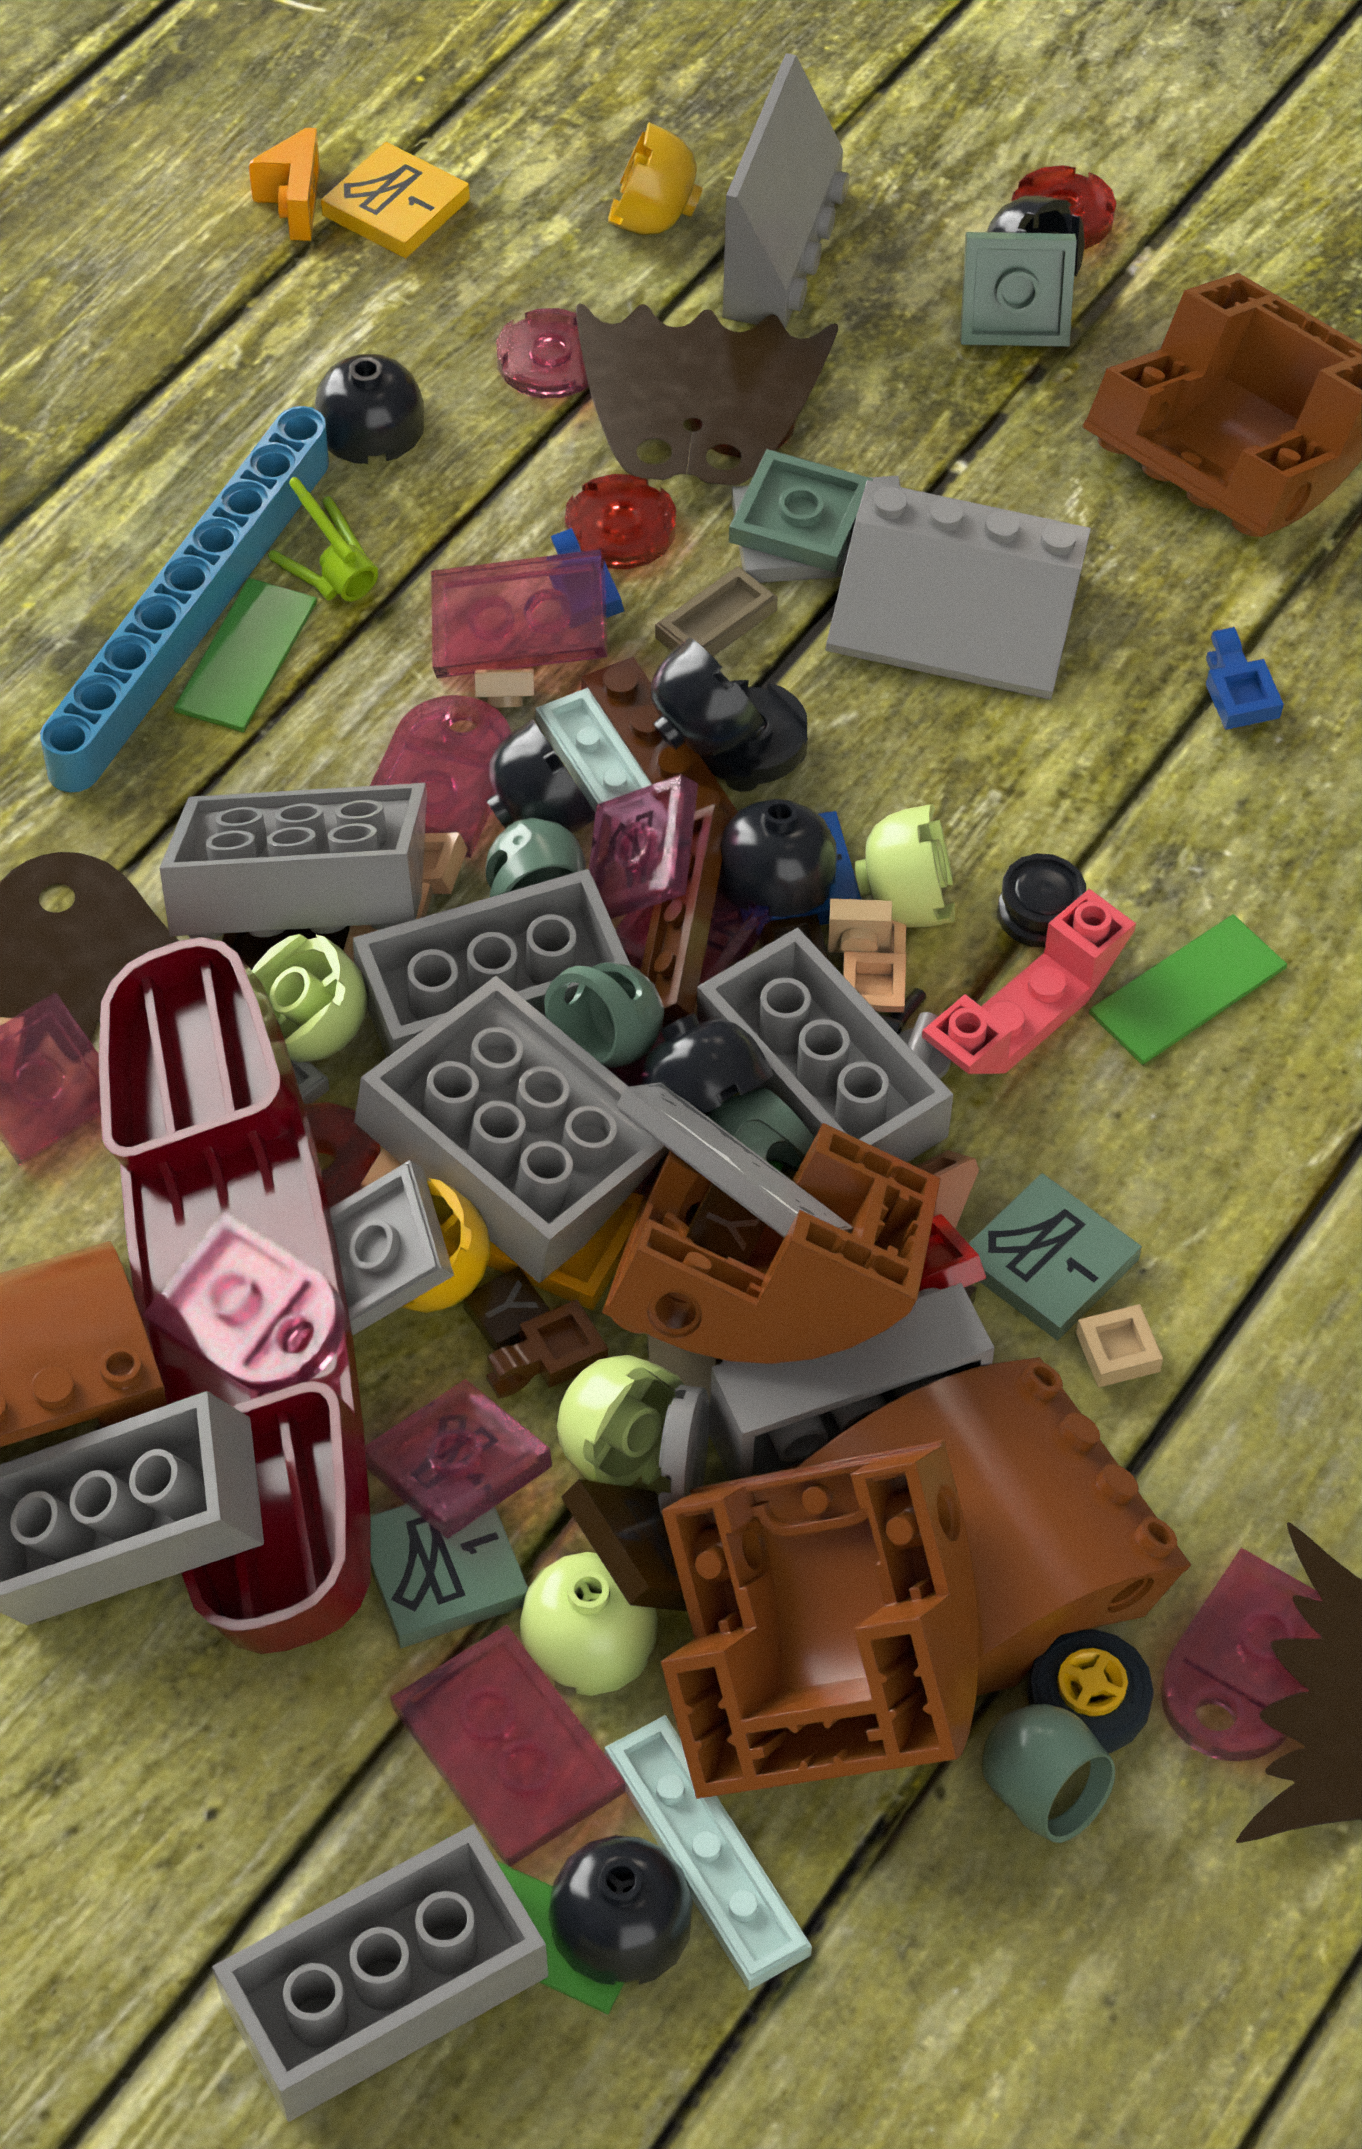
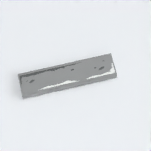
M661 1082L625 1087L616 1105L622 1114L783 1238H785L799 1210L848 1233L852 1232L853 1227L688 1101L673 1093Z

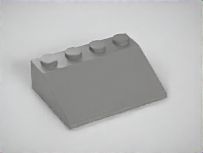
M786 53L726 194L723 318L758 325L767 316L774 314L780 319L785 329L792 311H801L803 308L808 281L805 278L807 274L815 275L817 272L822 251L820 240L821 238L829 240L835 222L836 209L834 205L835 203L841 205L844 203L849 185V173L842 172L843 148L797 56Z
M867 480L855 520L825 651L1051 700L1091 528Z
M426 783L188 797L159 868L169 935H188L191 939L198 937L215 939L224 933L249 932L255 937H271L282 933L284 930L310 928L314 933L328 934L338 932L346 926L371 925L374 929L381 930L415 920L422 897L427 803Z
M497 976L493 977L363 1075L360 1081L354 1123L401 1164L409 1160L423 1167L427 1181L431 1182L429 1178L441 1180L473 1203L483 1217L490 1241L538 1283L542 1282L582 1249L669 1152L667 1147L622 1114L619 1108L616 1107L625 1087L628 1086Z

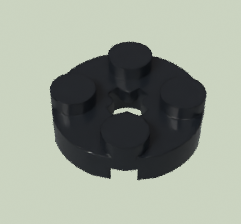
M749 680L730 681L733 685L736 682L763 718L765 722L764 728L761 729L760 736L754 737L750 742L733 753L718 757L700 756L712 774L724 779L728 787L739 792H748L755 789L759 784L769 783L786 776L804 761L807 755L808 742L807 713L801 702L791 692L781 686L768 683L767 690L759 687L748 688Z

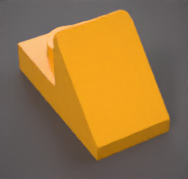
M305 128L258 155L249 164L252 199L258 203H278L279 218H288L290 240L311 241L320 173L317 128Z

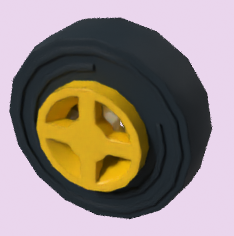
M1089 1629L1067 1633L1058 1637L1044 1654L1035 1659L1027 1686L1029 1705L1049 1704L1077 1715L1109 1754L1131 1743L1148 1721L1154 1690L1149 1667L1136 1648L1117 1635ZM1098 1696L1099 1700L1089 1703L1092 1697Z

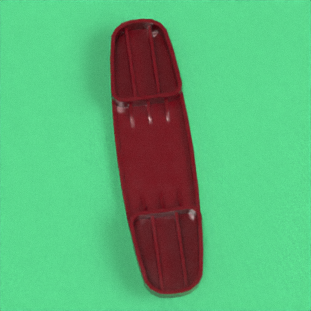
M205 937L181 940L149 951L127 963L111 980L101 1001L99 1081L102 1140L106 1149L120 1162L125 1231L134 1299L164 1386L167 1405L208 1391L249 1416L251 1421L264 1545L182 1572L181 1574L193 1608L238 1648L258 1654L283 1652L318 1641L341 1629L361 1607L371 1583V1515L364 1427L354 1342L340 1258L319 1160L283 1033L264 986L241 956L223 941Z

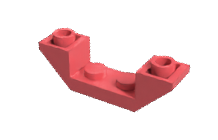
M1088 889L1048 923L1045 949L1041 956L982 1006L964 994L923 1029L922 1038L968 1074L1007 1073L1090 1000L1134 933L1136 923L1091 889Z

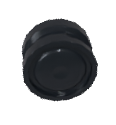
M1036 853L1021 857L1009 866L1002 880V893L998 900L997 918L1003 931L1022 944L1030 947H1045L1048 923L1086 892L1085 880L1081 872L1073 864L1056 855Z

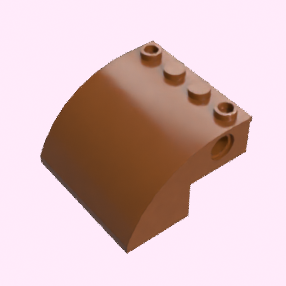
M1235 273L1184 290L1161 349L1107 368L1088 417L1082 427L1096 435L1099 445L1104 449L1116 454H1127L1140 462L1143 472L1148 476L1160 481H1171L1187 491L1186 497L1195 505L1207 509L1215 508L1231 518L1232 526L1239 532L1253 537H1264L1296 522L1320 505L1362 461V344L1242 274Z
M822 1123L792 1181L853 1227L852 1232L848 1233L799 1210L785 1238L766 1225L745 1265L731 1257L723 1256L699 1245L686 1237L689 1225L698 1209L696 1203L702 1201L711 1181L669 1150L652 1186L648 1185L644 1192L602 1313L612 1317L615 1323L627 1331L646 1333L686 1351L732 1362L776 1364L812 1360L850 1349L889 1329L908 1315L916 1303L941 1178Z
M111 1241L0 1273V1447L97 1418L99 1428L102 1429L167 1405L164 1386L121 1261Z
M1040 1357L975 1367L944 1377L909 1392L843 1431L798 1466H809L939 1440L945 1441L968 1534L975 1577L979 1620V1668L976 1696L1016 1687L1032 1668L1035 1659L1044 1654L1059 1635L1145 1617L1181 1574L1191 1566V1563L1177 1545V1537L1174 1531L1165 1522L1156 1517L1138 1492L1139 1487L1136 1479L1129 1471L1118 1465L1100 1440L1098 1427L1091 1419L1080 1413L1062 1388L1063 1382L1060 1375L1051 1366L1044 1363Z
M944 1440L694 1487L690 1489V1494L661 1510L695 1638L662 1660L661 1665L696 1799L956 1760L963 1754L970 1733L976 1702L979 1668V1620L968 1534Z

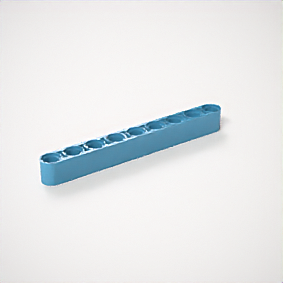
M296 406L284 410L276 418L45 722L40 732V739L47 776L52 786L60 791L71 793L81 792L97 782L302 505L298 496L290 487V479L297 477L308 492L311 493L326 473L329 466L325 418L321 412L312 407Z

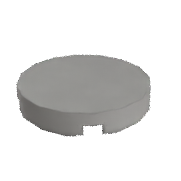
M680 1385L675 1389V1398H673L672 1404H669L662 1433L659 1468H662L661 1476L671 1480V1493L661 1492L658 1495L661 1515V1510L690 1494V1489L703 1486L709 1440V1399L707 1390L703 1387Z

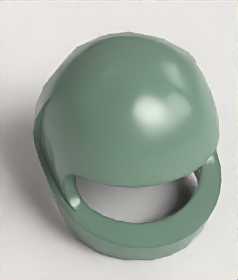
M537 818L519 820L504 829L491 845L485 864L486 880L491 888L490 897L586 870V860L578 839L561 824Z
M605 962L593 967H569L550 983L544 1000L546 1018L607 1068L622 1067L639 1061L647 1055L660 1035V1029L663 1025L664 1007L657 989L637 968L629 965ZM572 982L579 983L573 1000L567 1004L564 1000L566 989Z
M764 1087L749 1091L743 1095L732 1096L723 1101L721 1106L708 1113L707 1117L766 1162L777 1161L796 1172L814 1140L811 1132L791 1108L776 1094Z
M1031 1704L1008 1712L995 1724L984 1744L981 1766L986 1782L996 1796L1010 1810L1017 1814L1027 1829L1052 1842L1062 1843L1080 1834L1099 1814L1112 1791L1115 1781L1113 1759L1087 1725L1077 1715L1068 1710L1049 1704ZM1090 1760L1089 1777L1077 1801L1062 1815L1048 1820L1050 1808L1061 1787L1073 1772Z

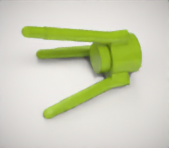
M292 477L289 481L290 487L332 545L320 557L319 563L322 567V576L276 550H271L268 558L286 571L315 587L327 601L332 600L337 594L349 602L360 599L377 582L378 568L366 556L334 500L330 496H326L322 501L332 520L331 522L300 479Z

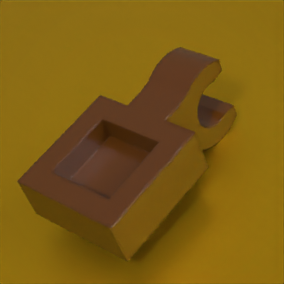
M578 1299L520 1323L518 1334L520 1343L500 1348L487 1356V1361L493 1371L486 1375V1379L498 1399L517 1393L539 1373L548 1387L551 1388L578 1376L597 1360L608 1358L609 1348Z

